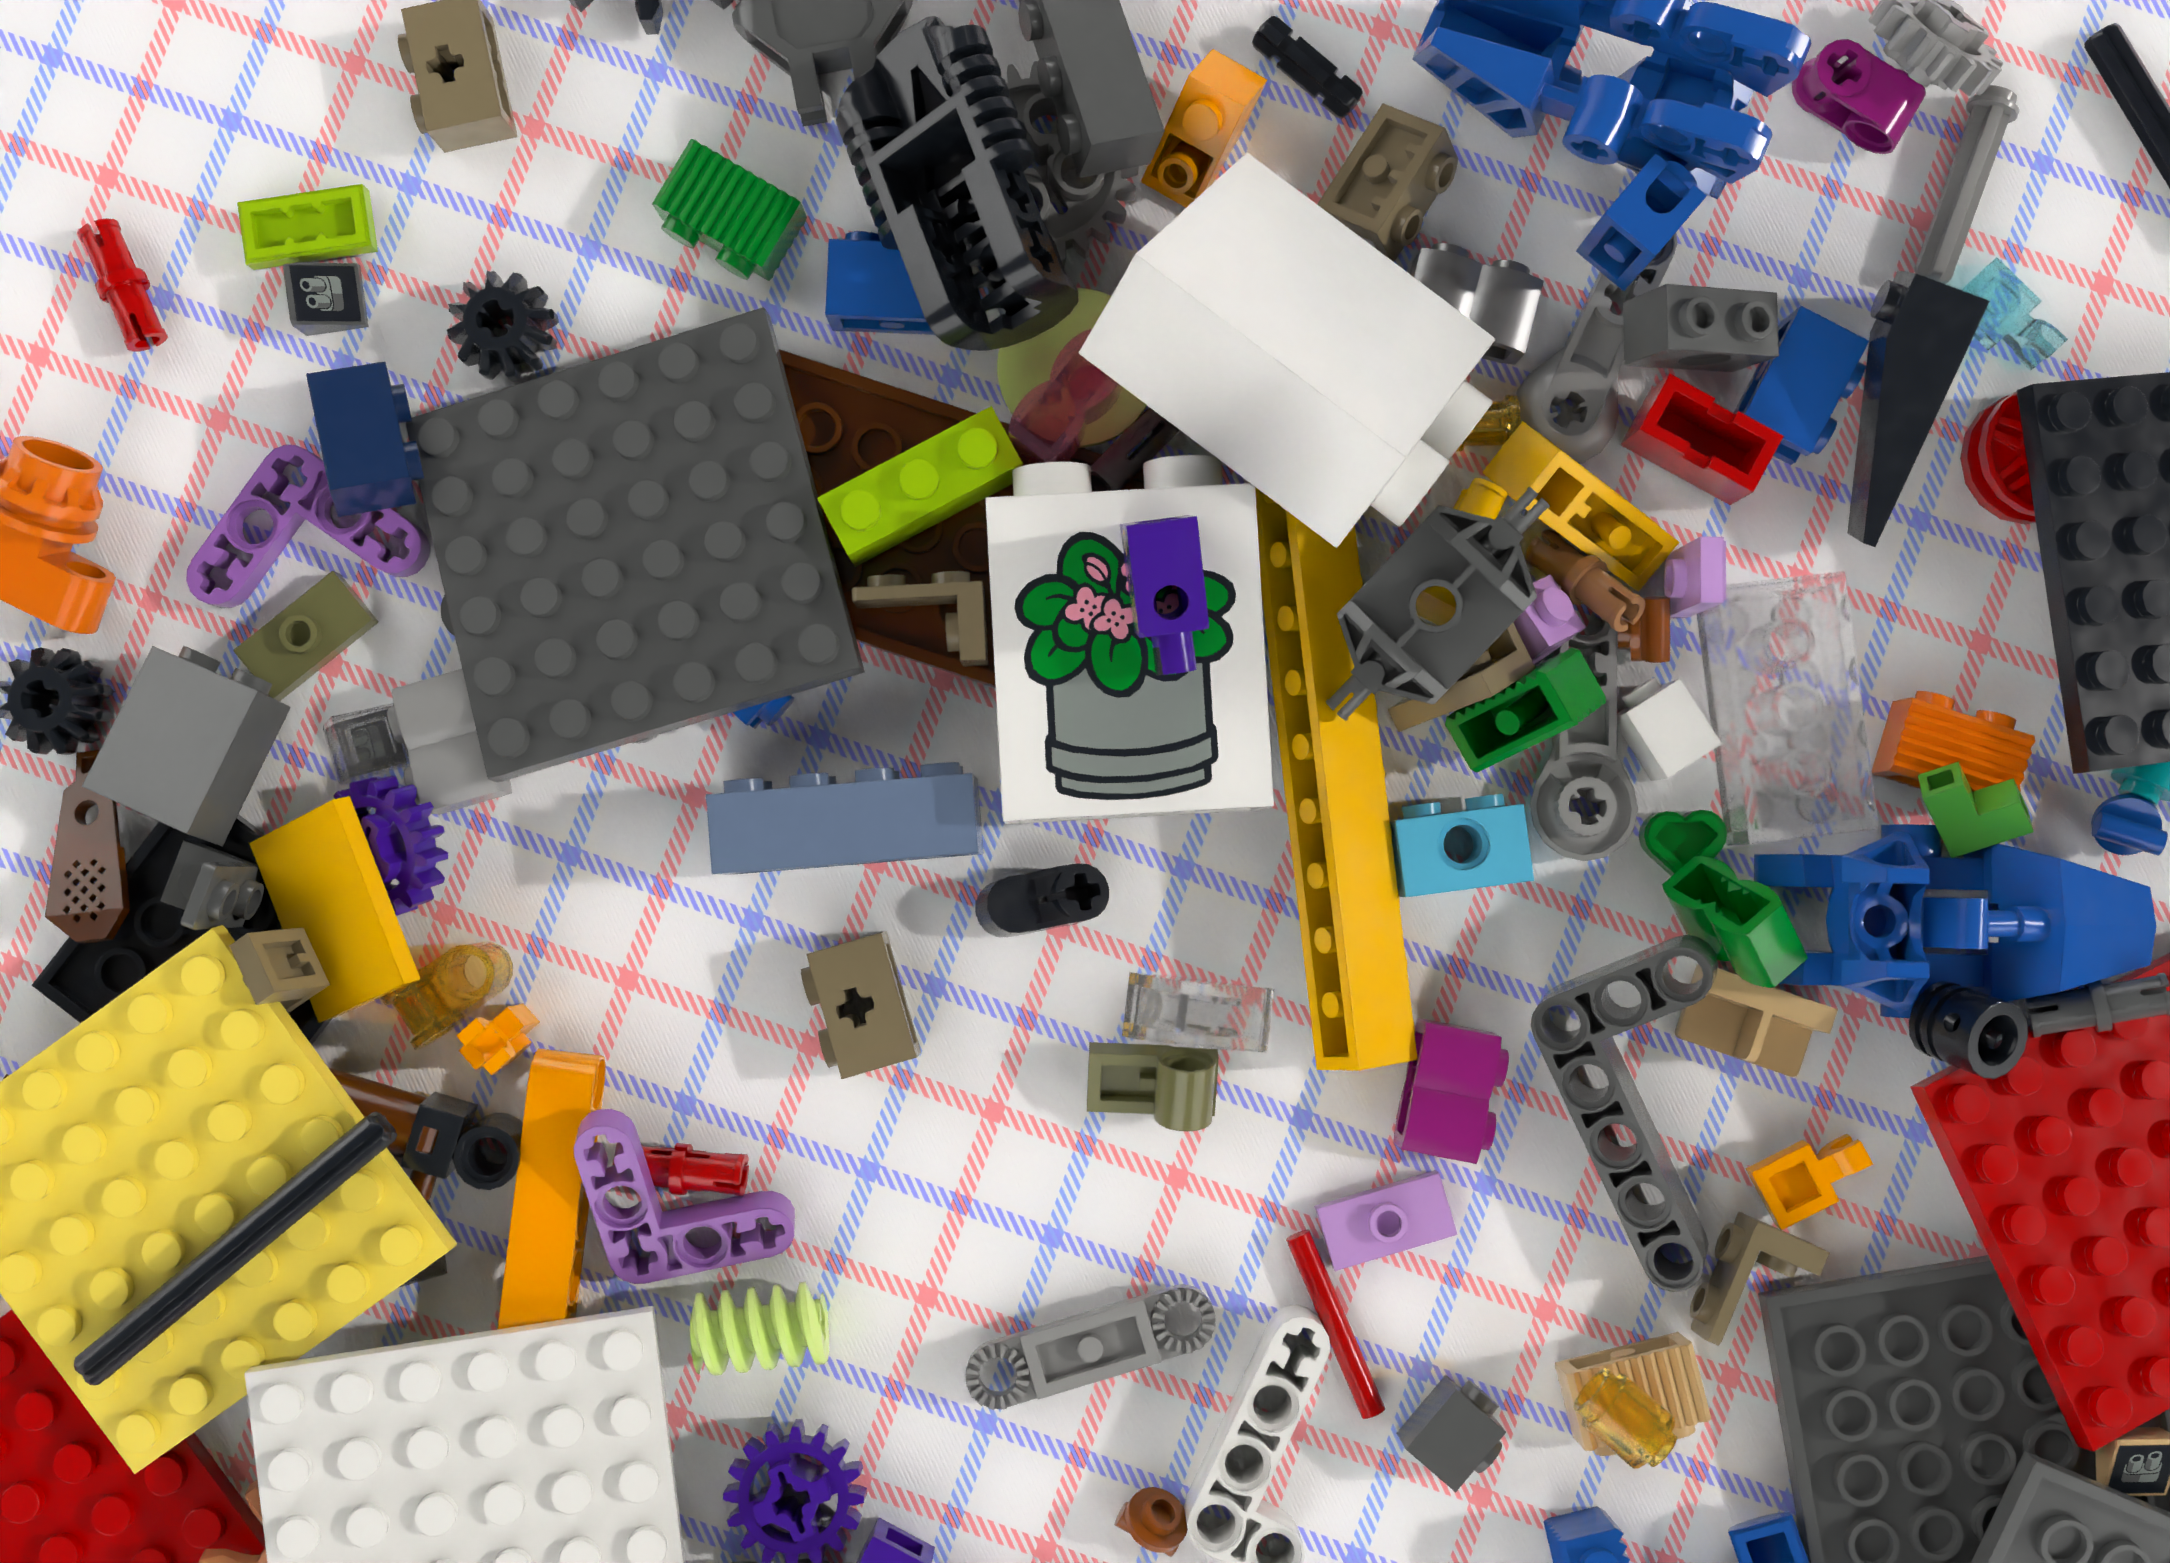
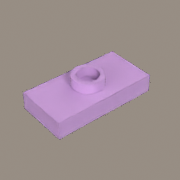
M1700 536L1674 550L1665 559L1664 588L1665 596L1670 598V618H1688L1724 603V600H1726V541H1724V537Z
M1436 1170L1314 1206L1334 1271L1458 1235L1440 1174Z

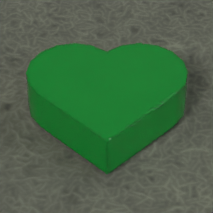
M1694 810L1686 812L1682 816L1676 812L1669 811L1655 813L1643 821L1639 830V841L1642 849L1670 876L1674 875L1694 856L1715 858L1724 847L1727 839L1725 823L1720 816L1708 810Z

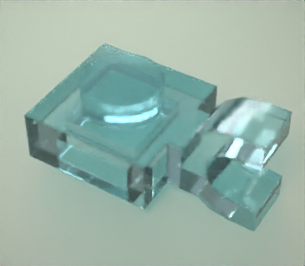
M1997 257L1961 289L1990 301L1973 337L1987 350L2003 339L2030 371L2043 359L2049 358L2068 340L2052 324L2041 319H2034L2029 315L2042 300Z

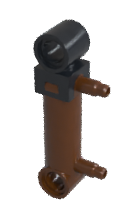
M329 1068L364 1117L372 1112H379L395 1128L397 1137L387 1148L393 1156L403 1158L401 1167L412 1170L410 1180L426 1202L431 1198L437 1177L446 1179L455 1169L466 1184L483 1190L502 1187L517 1173L521 1155L520 1142L523 1122L513 1115L493 1113L484 1116L478 1122L472 1124L478 1104L439 1092H434L429 1097ZM488 1137L500 1141L506 1148L507 1162L496 1164L486 1160L479 1148L480 1139Z

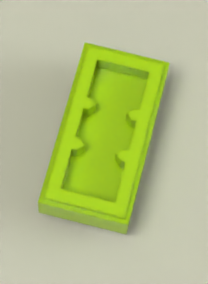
M363 184L237 202L245 264L253 270L279 267L289 263L313 262L378 252L370 191Z

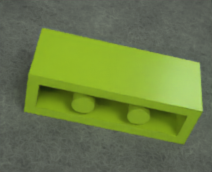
M990 406L821 495L817 499L848 557L856 567L985 499V497H989L1013 484L1012 470L1023 466V463L993 407Z

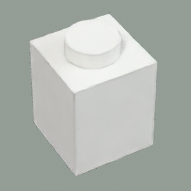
M1654 677L1621 697L1627 707L1617 713V728L1651 781L1667 779L1722 744L1681 679L1660 686Z

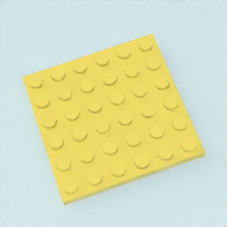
M224 925L211 928L0 1082V1294L134 1474L247 1395L245 1372L250 1367L297 1360L457 1245L454 1238L386 1147L108 1379H105L99 1385L93 1386L86 1383L83 1376L75 1371V1357L364 1118L363 1114L280 1002L255 1004L229 947L235 940Z

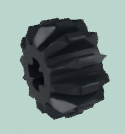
M487 271L484 279L485 289L479 290L471 282H463L464 293L470 299L467 304L459 302L448 304L449 312L461 322L446 330L451 341L462 345L458 352V358L468 367L478 364L479 373L489 380H493L503 370L505 376L511 381H519L522 374L521 363L526 362L536 371L542 370L543 362L535 353L539 348L545 350L557 349V341L545 331L557 325L559 320L558 315L552 309L544 308L548 295L541 287L536 286L528 289L527 280L521 274L514 272L503 283L501 277L495 271ZM509 316L514 321L513 325L504 324L508 332L498 337L493 332L494 327L502 329L498 321Z
M40 647L31 650L30 662L20 659L8 662L15 679L13 682L0 681V692L8 694L7 703L0 705V718L12 719L5 733L6 736L12 741H27V749L30 752L47 755L53 749L57 754L71 755L77 752L79 741L93 744L95 741L100 740L93 723L95 721L108 722L114 718L107 709L100 708V701L115 693L110 685L96 683L103 668L95 662H82V656L78 651L62 648L55 654L51 649ZM51 699H59L58 705L51 704Z

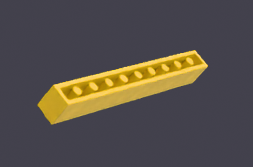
M1255 487L1261 592L1316 1069L1360 1071L1418 1060L1375 695L1371 693L1348 717L1347 721L1342 719L1337 713L1354 696V693L1351 692L1334 710L1325 702L1351 677V671L1354 668L1337 613L1363 586L1355 525L1336 548Z

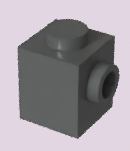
M1445 1375L1396 1434L1410 1454L1456 1493L1474 1471L1482 1473L1495 1461L1502 1449L1500 1439L1505 1435L1506 1431L1493 1416V1413L1499 1407L1493 1399L1472 1381L1468 1380L1461 1388Z

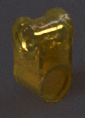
M491 941L458 945L449 949L427 966L418 969L420 980L380 998L385 1005H393L413 1034V1038L410 1041L411 1045L415 1050H419L453 1030L466 1019V1016L500 994L511 981L513 963L509 953L501 945ZM471 955L477 956L486 968V979L480 988L473 986L465 975V965Z

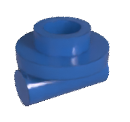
M2121 794L2113 796L2101 803L2092 816V836L2102 848L2111 853L2133 855L2144 851L2159 856L2165 848L2168 833L2162 830L2160 813L2152 802L2139 795Z

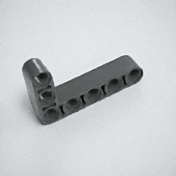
M1691 935L1674 937L1555 986L1543 997L1533 1012L1531 1019L1533 1037L1646 1275L1653 1284L1671 1292L1686 1291L1697 1283L1702 1275L1709 1243L1706 1232L1613 1036L1696 1004L1705 998L1716 977L1718 960L1716 952L1708 942L1700 937ZM1677 956L1690 957L1697 961L1702 968L1703 978L1696 983H1681L1670 974L1668 961ZM1615 981L1629 982L1639 991L1641 1003L1630 1008L1619 1006L1609 996L1608 985ZM1556 1005L1570 1007L1579 1016L1580 1028L1574 1031L1561 1030L1552 1022L1549 1014L1550 1008ZM1585 1064L1599 1067L1607 1075L1609 1085L1601 1089L1587 1087L1578 1078L1577 1067ZM1615 1123L1625 1125L1634 1133L1637 1143L1628 1147L1617 1146L1607 1138L1604 1127ZM1640 1183L1652 1184L1661 1191L1665 1201L1657 1205L1644 1204L1635 1197L1632 1187ZM1672 1242L1681 1244L1688 1249L1693 1259L1687 1263L1680 1264L1671 1262L1661 1253L1660 1246Z

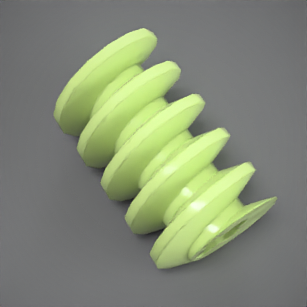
M806 1281L799 1282L794 1302H787L781 1285L776 1284L773 1285L769 1304L762 1305L755 1287H748L743 1307L736 1308L730 1291L722 1290L717 1310H710L704 1293H696L690 1318L691 1353L696 1373L700 1374L703 1362H705L708 1371L712 1375H722L726 1371L729 1358L736 1371L746 1373L752 1367L755 1353L763 1369L773 1370L777 1366L781 1350L789 1366L792 1368L799 1367L803 1363L807 1347L816 1364H825L829 1357V1322L825 1295L822 1292L820 1299H813Z

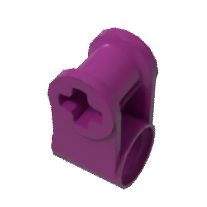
M1849 39L1836 40L1826 45L1815 58L1803 64L1799 75L1792 81V94L1796 103L1804 111L1813 114L1845 134L1856 146L1876 154L1893 152L1926 96L1924 86L1910 78L1907 72L1892 67L1864 49L1859 43ZM1843 56H1847L1848 59L1842 64L1837 62ZM1822 91L1826 94L1820 99L1815 98Z

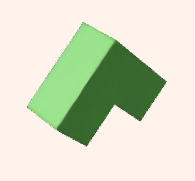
M1959 762L1918 775L1922 799L1951 858L2034 832L2028 808L2014 778L1972 791Z

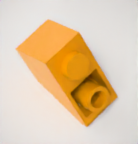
M1212 49L1188 75L1164 128V134L1151 164H1148L1140 182L1183 207H1188L1213 184L1241 136L1267 79Z

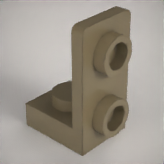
M947 571L931 574V584L906 585V577L904 575H875L867 577V587L852 588V602L857 608L957 604V612L946 613L948 652L959 651L960 662L963 667L989 666L985 588L982 581H970L969 572Z
M304 928L251 932L229 945L243 975L242 979L250 990L256 1005L280 1002L289 1013L330 985Z
M1738 1211L1734 1223L1726 1224L1717 1239L1715 1257L1718 1261L1709 1283L1703 1282L1693 1296L1690 1306V1317L1693 1318L1691 1330L1708 1342L1717 1346L1721 1344L1755 1261L1791 1278H1794L1798 1267L1821 1276L1830 1252Z

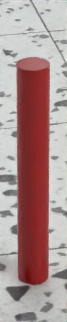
M1310 1230L1297 1232L1286 1239L1319 1319L1329 1336L1331 1347L1362 1419L1377 1416L1386 1408Z

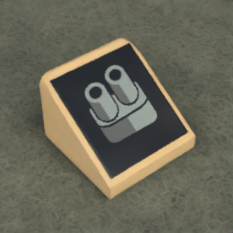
M2136 1427L2095 1451L2097 1482L2130 1496H2163L2167 1494L2170 1485V1432L2160 1427Z

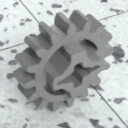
M1881 0L1870 14L1871 16L1868 20L1876 26L1874 32L1889 41L1883 49L1885 54L1905 69L1910 78L1925 87L1933 84L1944 90L1949 88L1954 92L1960 89L1969 97H1973L1975 93L1981 96L2002 71L2003 62L1995 57L1997 52L1995 49L1984 44V41L1989 36L1987 29L1976 23L1964 12L1962 6L1952 0Z

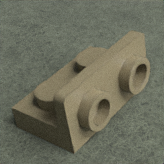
M1382 103L1317 205L1358 236L1372 241L1378 251L1394 262L1404 246L1410 245L1418 236L1422 227L1423 217L1437 195L1445 192L1454 179L1458 157L1446 128Z
M1512 623L1434 705L1405 698L1387 710L1398 732L1492 697L1536 668L1514 623Z

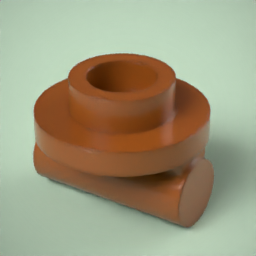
M1667 596L1644 597L1645 609L1634 625L1621 616V619L1628 624V630L1617 632L1618 649H1630L1631 661L1669 662L1670 598Z
M1157 1487L1139 1490L1129 1502L1124 1503L1114 1523L1118 1528L1131 1534L1133 1539L1145 1549L1164 1553L1170 1557L1174 1555L1188 1530L1185 1510L1180 1501L1170 1492Z

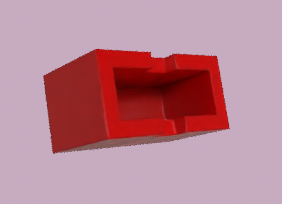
M1668 374L1649 391L1620 445L1729 505L1753 493L1784 436L1740 411L1734 414L1714 403V397L1678 377Z

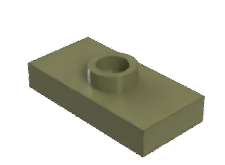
M331 571L233 651L252 675L273 684L268 695L281 701L379 623V621L342 575Z

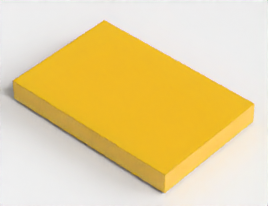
M350 796L330 800L249 843L282 929L304 928L330 985L310 998L319 1023L336 1018L420 980L419 973Z

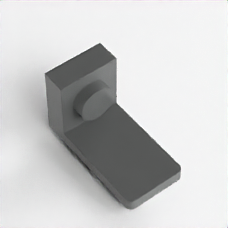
M183 840L160 901L185 910L181 919V925L193 930L211 929L220 925H224L225 928L243 927L244 921L252 918L262 901L264 886L259 883L262 875L258 864L195 841Z

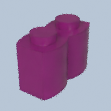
M1423 1018L1417 1019L1415 1042L1418 1060L1408 1061L1406 1080L1399 1102L1393 1142L1401 1150L1477 1164L1481 1149L1490 1150L1495 1137L1496 1114L1488 1111L1489 1100L1493 1087L1503 1086L1509 1064L1508 1050L1501 1049V1036L1489 1031Z

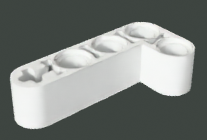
M1297 1304L1284 1306L1276 1311L1269 1320L1186 1495L1184 1510L1188 1535L1191 1541L1203 1553L1223 1563H1304V1545L1292 1516L1283 1509L1262 1500L1326 1365L1331 1349L1326 1330L1318 1316L1308 1307ZM1303 1327H1305L1312 1342L1308 1347L1303 1344H1298L1289 1359L1294 1374L1297 1375L1293 1377L1284 1369L1290 1356V1348L1285 1340V1335L1289 1333L1298 1336ZM1276 1385L1287 1391L1286 1400L1277 1410L1265 1412L1253 1405L1255 1395L1263 1387ZM1246 1444L1253 1446L1259 1451L1258 1460L1248 1469H1233L1225 1463L1226 1456L1230 1450L1238 1445ZM1219 1504L1231 1511L1230 1519L1219 1528L1211 1529L1204 1527L1197 1520L1201 1511L1209 1505ZM1278 1533L1286 1536L1289 1539L1288 1546L1284 1552L1277 1556H1265L1256 1550L1259 1541L1268 1534Z

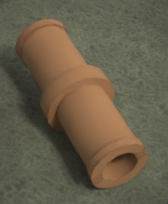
M1551 529L1542 532V537L1550 543V546L1538 536L1532 540L1526 552L1527 563L1538 568L1547 576L1551 574L1555 582L1561 586V590L1570 598L1572 604H1584L1609 623L1610 627L1617 632L1628 630V624L1621 619V616L1632 625L1639 620L1645 609L1644 598L1633 593L1608 574L1607 564L1594 555L1584 556Z

